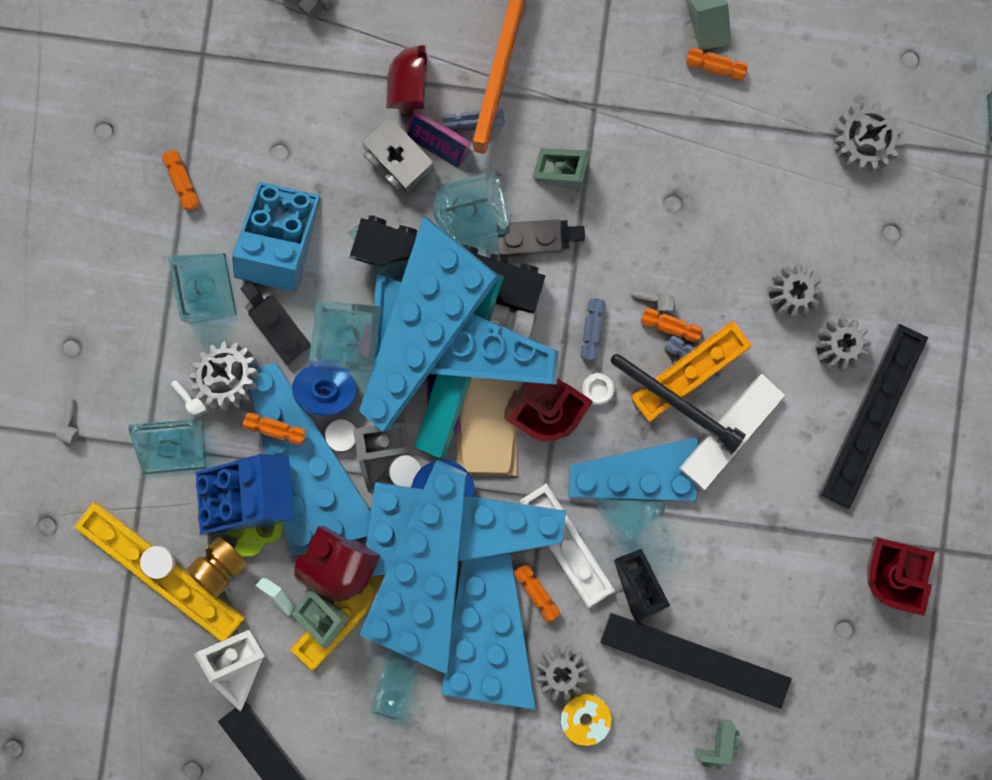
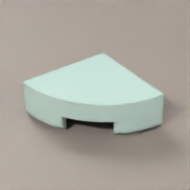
M262 578L255 585L285 615L289 616L295 610V604L283 589L267 578Z

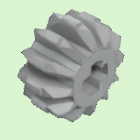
M800 264L795 265L793 271L788 266H785L781 269L782 276L779 274L773 275L772 280L776 285L768 287V292L776 294L777 297H774L769 302L771 305H775L778 302L781 304L777 311L778 314L782 315L789 309L790 319L796 318L798 312L803 317H806L810 314L809 308L817 309L819 307L818 301L814 298L823 296V291L815 289V286L821 283V279L817 278L813 281L810 279L814 272L811 268L802 274V266ZM799 287L801 293L792 297L790 290Z
M840 317L837 323L833 320L826 322L828 330L820 329L818 331V335L824 341L816 342L815 347L824 348L825 352L820 353L818 358L823 360L829 357L828 368L832 369L838 364L840 371H847L849 365L857 368L860 366L859 359L868 358V353L862 348L871 346V341L862 339V336L868 333L866 328L857 331L858 320H852L848 325L846 317ZM838 340L848 341V348H839Z
M558 645L553 646L555 656L551 657L548 652H542V657L547 664L536 662L535 668L543 671V673L535 675V681L545 682L540 688L543 694L553 688L551 693L553 700H557L559 693L563 692L565 700L568 701L570 700L569 690L573 689L577 695L582 693L576 683H588V678L580 673L588 671L589 667L584 663L578 664L583 658L580 652L570 658L572 654L571 646H566L562 655ZM558 666L561 669L569 668V670H566L568 674L566 679L561 676L557 679L554 677L557 676L555 669Z

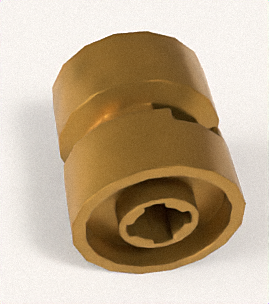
M218 536L205 549L206 556L197 557L186 569L187 573L215 598L229 585L228 578H236L248 565L246 560L232 546Z

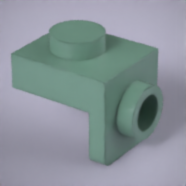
M718 719L714 750L696 748L695 756L699 761L703 762V766L708 768L721 769L722 764L732 765L733 750H738L740 732L736 730V726L731 720Z

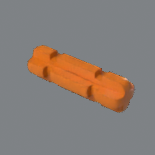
M696 48L689 50L686 59L687 66L693 68L700 66L704 71L724 77L728 74L731 75V79L743 81L748 70L747 63L738 60L734 63L731 62V58L710 52L703 54V50Z
M176 150L164 153L161 156L165 167L169 169L167 172L176 193L181 196L179 200L183 209L186 211L196 209L200 206V201L197 194L193 192L194 187L185 167L181 165L183 162L179 153Z
M651 308L644 310L641 317L643 325L651 328L655 326L657 327L656 330L677 336L678 338L685 337L684 340L691 343H698L702 335L701 327L694 324L687 325L686 321L664 313L660 315L658 314L659 311Z
M247 413L243 421V428L253 432L258 430L259 434L282 441L287 439L289 443L302 445L305 441L306 430L297 426L292 428L287 423L267 417L262 419L260 415L254 413Z
M521 565L514 571L515 577L519 583L524 584V590L537 609H541L540 613L547 622L553 621L560 615V610L554 602L551 603V597L538 578H534V572L529 565Z

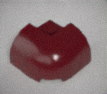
M425 45L404 49L393 59L389 66L386 109H399L401 117H412L414 109H424L425 86H427V50Z
M558 378L556 384L524 382L518 391L514 390L505 409L504 418L507 422L541 442L556 441L565 436L568 437L576 429L593 403V400Z
M318 526L306 554L298 555L294 576L299 583L322 597L335 601H346L364 591L381 555L356 540H347L326 526Z
M874 537L867 564V583L872 594L881 603L891 608L925 616L932 584H928L935 552Z

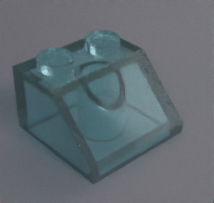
M316 300L309 365L315 369L342 372L374 371L381 307Z

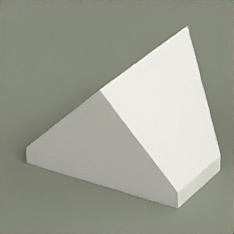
M250 630L195 654L210 683L240 712L262 659L265 657Z

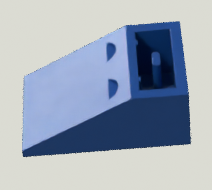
M258 454L196 472L200 535L271 526L294 520L289 456Z

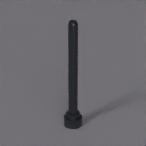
M614 354L611 357V364L716 436L718 438L717 442L722 445L721 449L730 455L736 451L746 436L744 432L736 427L734 429L729 426L725 428L620 354Z

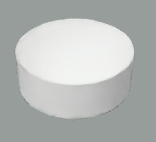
M602 373L590 375L582 385V394L593 400V405L605 404L612 398L614 393L612 380Z
M339 419L333 421L325 432L327 444L336 451L351 449L355 445L353 429L356 427L347 420Z
M399 455L391 461L388 473L396 485L411 487L413 479L421 467L414 457Z
M165 546L151 547L141 557V569L150 578L158 579L165 577L172 572L175 566L174 554Z

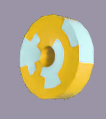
M583 692L580 695H573L570 700L565 702L561 709L560 721L563 732L569 740L578 745L590 746L599 743L606 737L611 728L612 718L609 707L602 698L593 693ZM583 714L591 715L592 719L588 724L580 722V717Z

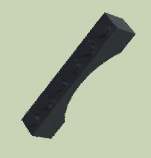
M369 215L368 219L361 218L349 259L379 268L396 261L407 260L410 258L418 230L404 225H399L398 229L386 226V220ZM461 244L496 274L504 277L497 297L499 304L510 306V308L515 310L522 309L533 313L536 311L546 275L538 273V267L526 263H521L520 267L508 264L509 259L504 256L491 254L489 258L479 255V249Z

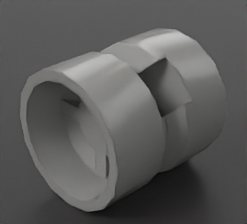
M495 303L490 321L529 338L536 313L518 309L514 313L511 312L510 306Z

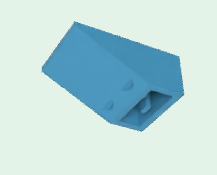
M259 182L232 254L234 278L296 292L307 256L320 195Z

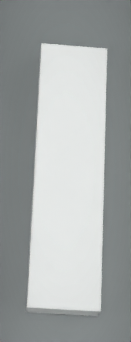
M763 374L758 375L718 422L725 428L729 426L734 429L736 427L746 434L736 451L730 455L721 449L722 445L717 442L718 438L709 432L680 466L679 470L701 490H705L777 406L785 394Z
M544 484L520 500L522 504L563 510L547 484ZM566 515L562 543L549 545L589 609L615 592V590Z

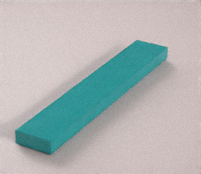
M499 275L500 278L473 314L490 321L504 278ZM437 374L414 446L415 448L440 459L446 458L454 434L453 431L472 377Z

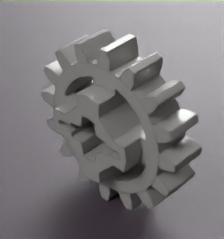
M864 101L860 105V110L856 105H853L848 109L849 114L843 113L840 116L839 120L842 124H838L834 128V132L840 134V136L833 140V144L841 145L842 148L838 151L837 155L842 156L846 154L848 156L845 162L847 166L855 161L857 162L856 168L858 171L867 165L871 172L877 169L878 164L883 168L889 164V159L893 160L899 155L895 149L903 146L904 142L897 139V137L905 131L903 128H896L895 124L901 119L900 117L892 119L889 116L892 111L891 107L881 111V102L875 103L870 108L868 101ZM850 127L853 130V136L851 140L849 138ZM874 132H878L875 136H873V139L870 138L868 140L864 139L863 141H859L862 137H864V134L867 135L869 133L873 134ZM886 133L888 134L887 145L884 142ZM858 151L866 153L867 156L859 153Z
M223 341L220 349H216L212 344L210 345L211 353L207 355L200 352L199 355L203 360L200 363H192L197 372L189 374V378L194 382L190 386L191 390L203 404L206 403L213 410L219 405L224 411H227L229 403H233L238 408L240 407L239 399L243 397L249 400L248 390H257L258 388L253 379L260 378V373L255 369L259 364L247 348L242 349L236 342L230 347L226 341ZM220 372L227 375L230 379L227 380L225 377H222Z

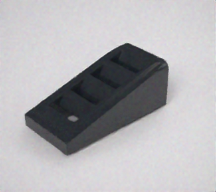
M642 548L614 560L631 614L636 623L657 615L670 606ZM637 562L638 568L629 571L627 566ZM641 575L642 580L635 583L633 577ZM645 587L647 593L641 595L639 589ZM649 600L651 605L647 606L645 601Z

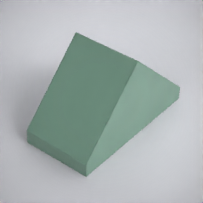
M686 0L699 49L707 52L730 46L731 35L727 1Z
M541 148L533 179L579 192L590 152L587 150Z
M311 589L292 613L297 621L325 649L334 642L351 618L326 598Z

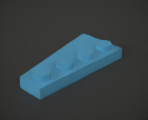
M698 437L569 465L568 497L696 501L697 485L683 474L679 468L697 448Z

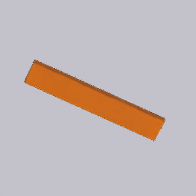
M509 0L473 138L474 152L487 153L526 0Z

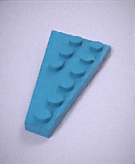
M422 218L359 410L382 432L390 429L500 278L498 274L429 218Z
M381 273L376 274L370 369L374 367L401 285L400 281ZM473 314L430 374L556 384L559 351Z
M277 363L255 368L260 373V378L253 379V382L258 386L257 390L250 389L255 413L260 415L262 419L267 417L290 424L292 428L297 426L306 430L305 441L302 445L289 443L287 439L282 441L261 434L265 454L289 456L294 520L284 522L283 526L290 555L307 552L318 526H326L349 541L366 537L368 535L371 510L351 481L352 479L336 454L327 444L326 439L321 434L311 415L303 410L294 400L292 385Z
M437 460L359 635L447 674L467 473Z
M375 482L366 547L380 554L381 557L372 576L386 574L423 489ZM465 495L458 561L560 544L563 538L566 510Z
M509 552L463 560L452 623L448 673L444 674L441 694L536 710L511 554Z

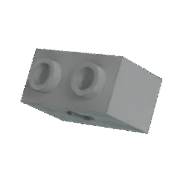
M390 116L362 141L366 150L363 154L372 166L377 168L380 165L388 173L385 179L397 191L402 188L408 194L435 169L434 162ZM393 152L396 155L401 154L402 161L400 163L397 160H391L390 155Z

